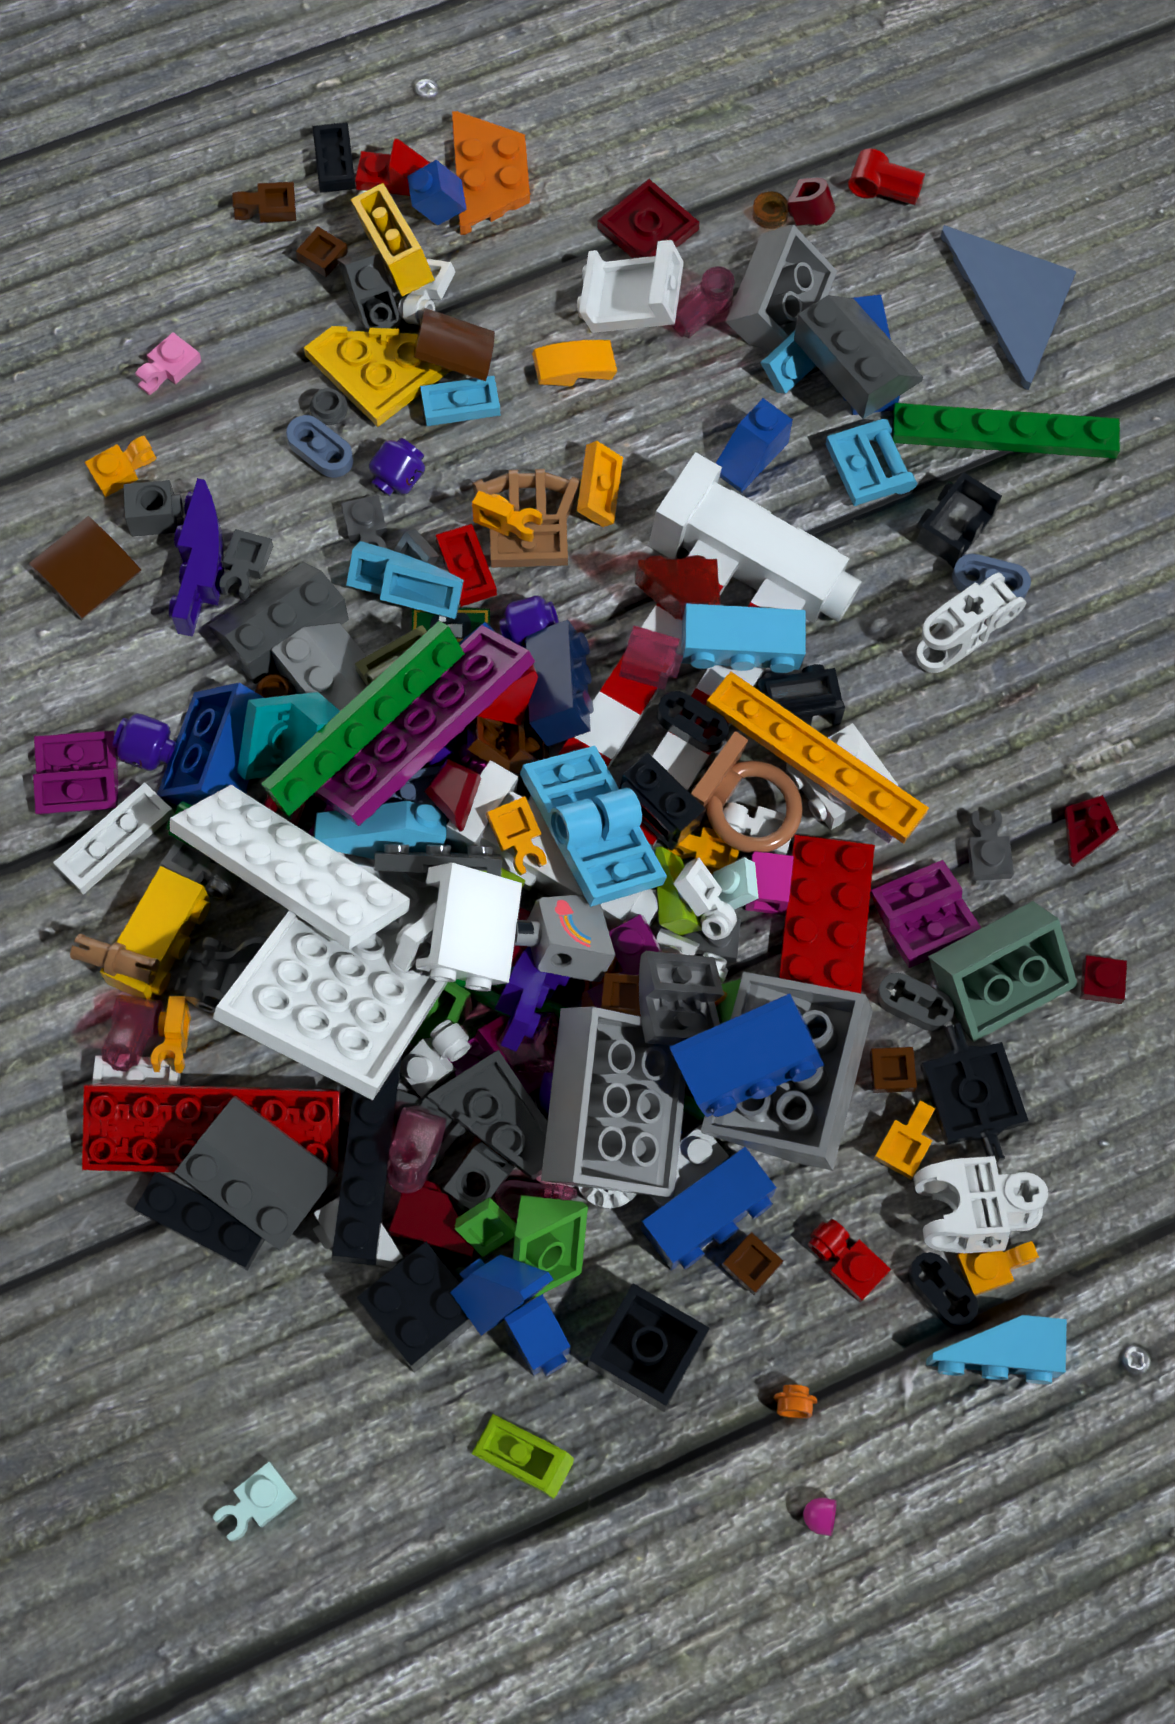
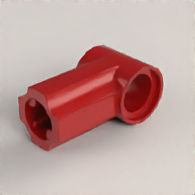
M869 148L860 152L850 176L848 187L853 194L861 198L870 199L880 194L915 205L924 182L925 173L889 163L888 157L883 152Z

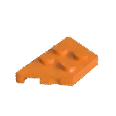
M452 111L456 176L462 180L467 209L459 214L460 235H466L472 232L471 226L487 218L492 222L502 217L507 211L516 210L530 203L525 134L458 111Z

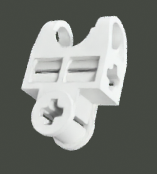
M1001 573L990 576L980 585L975 582L942 605L925 620L922 629L923 640L919 643L916 651V661L923 670L930 673H939L946 670L986 643L991 632L1009 623L1023 610L1026 601L1022 597L1017 598L1004 583L1005 577ZM938 623V625L930 632L929 628L932 625ZM928 647L934 650H943L945 658L941 662L932 663L924 658L923 651Z
M995 1156L958 1158L931 1164L919 1170L913 1178L915 1191L918 1194L932 1196L933 1200L943 1201L953 1209L952 1213L943 1215L944 1219L932 1221L923 1228L925 1244L938 1251L955 1253L1005 1251L1010 1231H1028L1040 1223L1043 1207L1048 1198V1188L1045 1182L1035 1174L1020 1172L999 1175Z

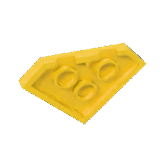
M331 326L304 347L305 356L377 427L421 394L420 386L435 384L451 371L450 369L414 358V346L418 334L400 333V329L369 328V332L348 331L347 327Z

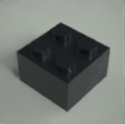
M427 1242L423 1243L357 1296L361 1306L414 1373L473 1326L450 1293L460 1283Z
M633 1283L588 1362V1368L665 1412L707 1337L710 1327Z

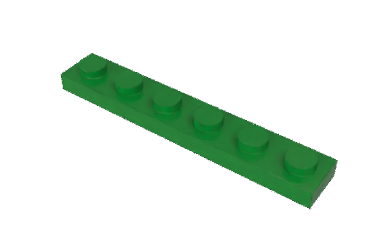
M895 403L893 408L892 439L894 443L1116 459L1120 452V418Z
M438 621L261 783L282 812L290 816L465 654L448 625Z

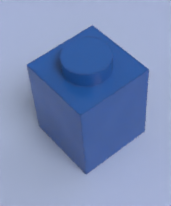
M435 160L407 176L412 207L437 226L467 210L462 180L439 161Z

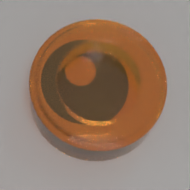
M774 191L758 195L753 204L752 216L754 221L765 229H776L785 224L789 213L788 200L782 194Z

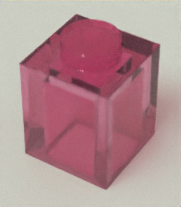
M634 625L623 657L619 676L665 690L669 676L677 678L683 655L676 653L680 639Z

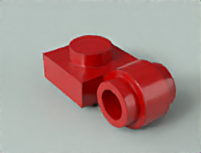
M830 1219L827 1223L821 1222L810 1234L812 1239L808 1242L809 1248L823 1261H827L830 1257L838 1261L828 1273L859 1302L891 1270L860 1239L849 1250L846 1240L850 1235L834 1219Z

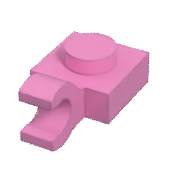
M172 332L147 354L148 363L143 364L135 372V375L142 380L138 387L148 395H151L167 378L176 385L201 362L200 353Z

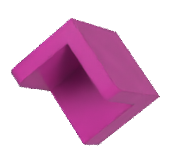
M757 851L753 853L752 861L755 862L759 899L746 904L745 910L780 915L786 914L794 856Z

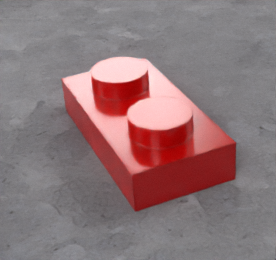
M469 524L436 534V543L447 571L464 580L459 602L460 607L497 596L496 585L473 525Z

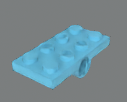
M596 746L523 765L520 775L590 907L664 884L667 875L640 828L642 811L639 800L632 789L623 788L619 790Z

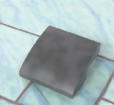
M645 951L641 954L639 1002L645 1043L675 1045L720 1025L715 1002L724 995L714 957Z

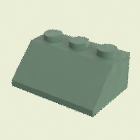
M1034 901L928 956L939 990L948 995L952 1000L954 1015L959 1023H961L969 1039L973 1042L1078 986L1059 918Z

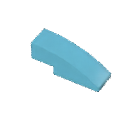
M360 541L352 550L346 586L380 594V600L455 619L464 580L411 556Z

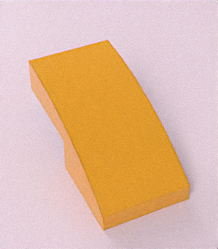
M610 340L562 342L535 348L532 352L537 379L540 385L573 386L578 378L612 380L617 373Z

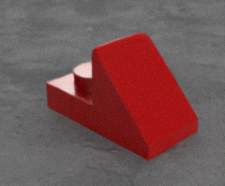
M394 138L391 155L361 151L355 179L356 190L368 191L384 183L390 194L410 196L407 176L428 165L430 162L401 140Z

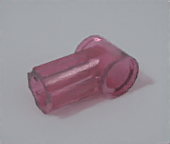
M720 266L711 267L706 270L702 281L678 302L675 324L672 327L681 337L690 338L716 314L724 313L730 308L735 284L734 275L730 270ZM712 288H720V289H722L724 292L715 293V292L711 291L710 289H712Z
M118 995L112 1013V1027L102 1047V1060L111 1065L113 1070L128 1072L129 1068L138 1066L149 1037L155 1038L159 1032L160 1012H163L162 1001Z

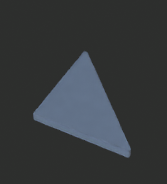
M944 225L940 236L942 241L947 243L954 256L953 261L964 281L969 283L976 296L975 301L987 323H991L998 336V343L1009 363L1013 364L1021 378L1020 383L1023 388L1029 390L1076 271Z

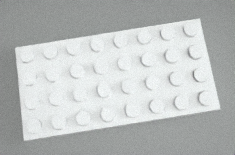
M338 852L410 898L409 912L348 950L289 910L216 1006L213 1019L373 1100L448 983L431 979L430 972L417 969L416 964L405 972L393 963L398 948L396 938L399 932L407 923L412 922L415 924L419 921L426 910L432 904L437 903L439 888L426 884L428 873L375 871L374 859Z

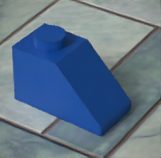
M762 398L738 424L715 463L722 467L720 478L742 493L789 443L793 419Z
M499 1255L487 1264L480 1258L460 1273L463 1281L450 1293L482 1336L503 1322L506 1316L521 1308L554 1279L547 1271Z
M543 1294L504 1318L506 1332L533 1376L543 1371L545 1376H548L568 1363L565 1356L571 1353V1346Z

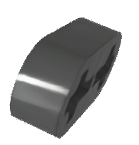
M891 973L884 977L878 987L877 1001L882 1009L924 1030L931 1032L940 1031L948 1025L953 1017L954 1005L948 995L908 975ZM895 985L903 988L902 995L904 996L900 997L897 1002L889 999L891 992L887 990H892ZM933 1002L938 1003L941 1006L939 1012L945 1016L938 1015L935 1020L928 1017L929 1010L919 1004L931 1007Z

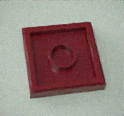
M650 179L646 180L597 220V228L632 259L656 256L658 241L672 240L677 248L696 233L700 225L696 218Z

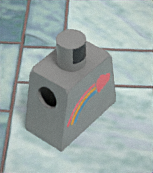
M583 894L542 897L536 901L527 921L517 920L514 945L530 946L535 967L539 971L601 982L615 957L601 904L590 907Z

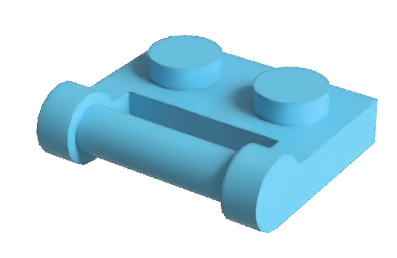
M887 419L873 421L829 435L826 438L825 445L853 506L894 493L905 494L917 486L913 473L907 471L891 437L892 428ZM870 440L878 443L893 475L892 477L886 478L869 442Z

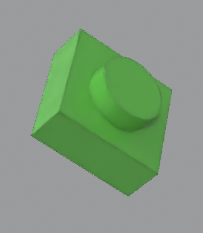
M489 1197L456 1218L455 1230L484 1257L515 1237L517 1224Z

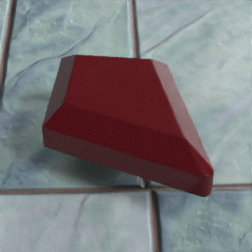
M447 759L424 792L461 832L465 828L482 778L478 773Z
M1103 795L1068 806L1064 810L1070 865L1072 867L1076 866L1119 831Z

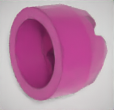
M829 1498L811 1500L803 1511L805 1524L816 1534L832 1536L836 1515V1500Z

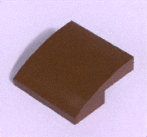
M424 308L420 320L419 334L414 346V358L486 381L492 359L495 331Z
M89 516L29 563V566L54 594L57 593L81 621L141 573V569L129 555Z
M476 717L467 725V750L487 762L490 760L510 772L520 774L524 764L549 758V746L547 747L529 721L524 717L521 725L507 724L506 722Z

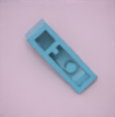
M411 801L382 804L360 826H357L336 810L316 814L314 838L336 852L375 859L376 851H384V844H409V852H426V845L444 844L447 817L438 807Z

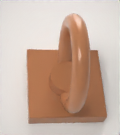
M735 731L696 785L691 795L706 808L713 830L726 844L746 853H754L756 851L770 852L786 844L796 833L802 818L801 796L793 780L778 767L761 761L739 762L748 739ZM760 777L773 783L783 794L786 802V816L782 825L772 834L764 837H749L737 832L727 822L722 807L730 799L742 778Z

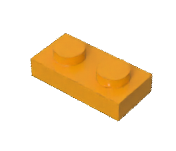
M594 441L586 445L577 512L601 527H606L614 524L623 457L599 441Z

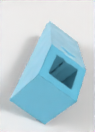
M1021 1315L932 1353L926 1359V1366L938 1367V1373L943 1375L962 1376L966 1369L982 1371V1378L1007 1380L1008 1374L1026 1375L1025 1382L1052 1384V1378H1058L1066 1373L1067 1319Z

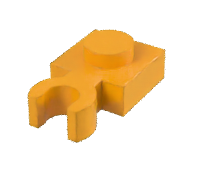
M525 796L486 813L501 851L503 852L510 848L514 849L513 866L520 876L527 872L523 865V858L526 855L534 856L539 867L546 865L545 853L539 847L534 846L531 841L539 837L541 831Z

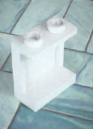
M658 241L656 256L605 262L597 250L589 251L587 265L582 269L583 289L582 295L577 300V311L579 317L584 319L592 333L675 324L684 262L673 241Z
M456 863L429 867L426 884L438 887L439 894L430 955L427 958L417 959L416 968L430 972V978L436 981L455 982L456 979L466 981L465 987L476 991H491V985L509 983L522 883Z

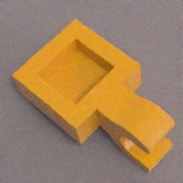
M140 436L134 439L124 452L116 444L85 461V464L106 498L124 488V484H131L137 481L138 477L134 470L152 463L157 458L146 437Z
M478 491L472 501L473 522L506 536H509L510 532H512L520 539L532 542L534 530L525 527L524 524L527 522H533L540 526L542 524V513L534 508L514 511V505L498 494L489 495Z
M703 827L700 837L689 834L672 851L668 848L670 852L681 857V859L689 857L700 858L711 874L736 862L739 850L722 841L713 829Z
M169 996L167 1012H160L158 1031L160 1037H165V1041L154 1048L151 1053V1063L154 1072H160L161 1063L167 1058L174 1059L176 1073H182L185 1068L183 1053H186L191 1021L185 996Z
M920 1100L907 1125L894 1120L874 1160L911 1180L933 1141L922 1135V1132L935 1108Z
M1030 1241L1005 1252L959 1253L956 1258L967 1286L977 1296L1012 1284L1014 1279L1010 1270L1031 1264L1039 1256L1033 1241Z

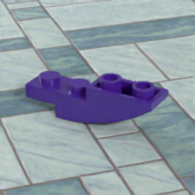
M197 478L194 491H189L185 499L184 511L186 517L184 524L178 525L175 532L174 546L178 548L183 563L179 572V583L181 586L178 596L173 595L169 604V618H172L177 633L192 637L202 604L218 605L221 594L219 583L224 575L222 530L206 481Z
M530 946L525 949L514 966L509 983H506L495 1007L496 1010L510 1015L501 1046L513 1051H517L524 1036L530 1039L533 1037L541 1017L540 1014L534 1012L535 1008L541 1009L545 999H551L558 984L565 987L570 978L568 976L539 971L535 967Z

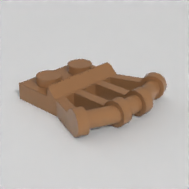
M518 469L509 470V473L483 482L482 479L472 482L475 496L478 491L491 495L509 489V503L514 505V511H519V488H536V509L542 513L541 526L533 522L524 524L525 527L534 530L532 542L524 541L512 532H510L509 536L490 529L491 568L568 566L567 519L574 502L578 498L581 479L572 477L569 480L547 473L545 469H535V473H518ZM545 488L564 494L556 514L546 515Z

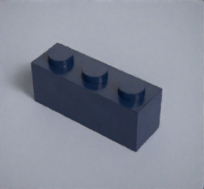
M567 619L526 636V649L529 650L535 660L534 667L538 675L528 703L530 725L547 747L590 732V714L593 713L594 708L588 694V684L592 682V678L586 664V655L590 653V648L585 635L582 632L577 633Z

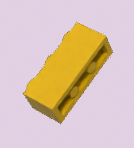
M384 183L351 199L366 235L374 249L381 254L383 264L402 297L435 280L420 244Z
M160 866L117 940V943L124 944L128 951L159 959L158 972L151 971V975L156 976L155 980L151 985H148L143 981L119 973L115 976L104 973V968H101L99 972L106 983L148 1004L152 1003L156 994L161 995L170 981L171 974L169 971L176 959H182L189 948L191 941L189 935L196 923L200 925L209 912L210 898L205 887Z

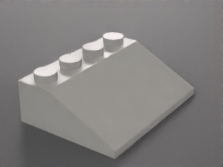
M743 971L731 1019L790 993L807 1024L824 1066L817 1068L816 1073L806 1080L799 1082L790 1080L777 1086V1090L765 1098H749L738 1103L737 1108L729 1114L719 1117L713 1115L705 1116L701 1132L790 1162L833 1171L873 1012L866 994Z
M597 1007L561 1008L541 1181L674 1198L686 1081L671 1052L670 1046L673 1045L645 1043L641 1017Z

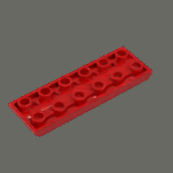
M85 1084L83 1092L82 1170L175 1172L234 1096H237L338 1172L340 1090Z

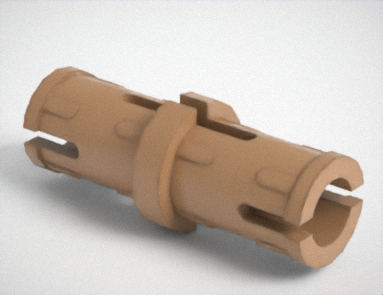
M78 934L74 942L78 943L79 947L72 945L71 959L104 968V973L112 976L119 973L143 981L148 985H151L155 980L156 976L151 975V971L158 972L159 959L128 951L126 946L121 943L115 942L113 945L86 937L84 934Z

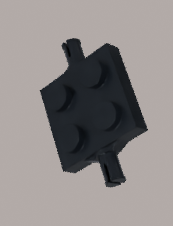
M956 1023L954 1027L953 1024L944 1028L952 1051L941 1058L922 1062L920 1066L933 1108H935L934 1111L945 1146L965 1140H981L986 1157L995 1156L996 1163L1005 1159V1156L1003 1155L998 1135L1005 1130L1026 1125L1029 1121L1003 1043L1000 1042L984 1047L967 1046L961 1023Z

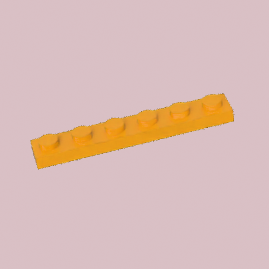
M730 671L707 699L706 706L722 715L727 722L901 843H905L927 814L929 807Z

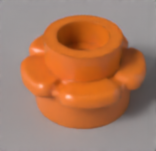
M784 1385L783 1392L774 1395V1400L777 1402V1414L788 1418L812 1417L813 1404H817V1398L809 1395V1388L802 1385Z

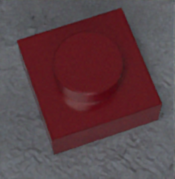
M1086 955L1082 964L1080 999L1122 1004L1125 1000L1127 960Z

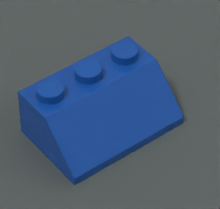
M240 682L194 692L157 795L164 802L179 805L184 801L193 806L229 785H233L247 794L249 780H245L237 773L248 700L264 698L263 696Z
M790 993L670 1046L671 1052L698 1107L706 1117L711 1115L719 1117L729 1114L737 1108L738 1103L749 1098H765L773 1094L777 1090V1086L790 1080L794 1082L806 1080L816 1073L817 1068L824 1066L807 1024Z

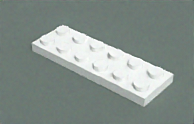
M229 785L170 818V832L348 950L409 912L410 898L233 785Z

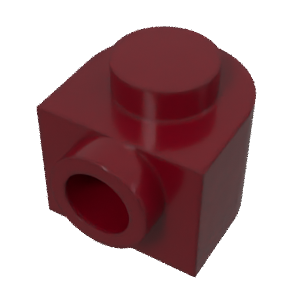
M820 177L799 179L788 198V212L794 218L796 226L822 225L830 219L836 209L827 181Z

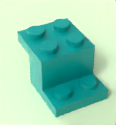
M318 692L248 700L237 773L245 780L269 777L337 715L340 710Z

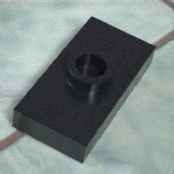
M348 122L312 126L320 193L356 189Z

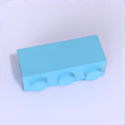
M686 603L682 618L681 663L691 664L699 669H707L715 665L731 666L732 669L738 671H748L754 667L770 668L773 672L788 673L800 669L806 654V610Z

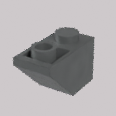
M369 248L337 259L349 297L364 331L369 332V328L393 329L402 326L381 254L375 249Z

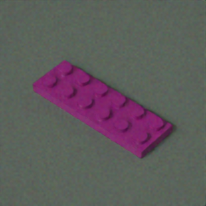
M481 625L460 645L465 654L324 783L314 795L357 826H360L535 663L529 650Z

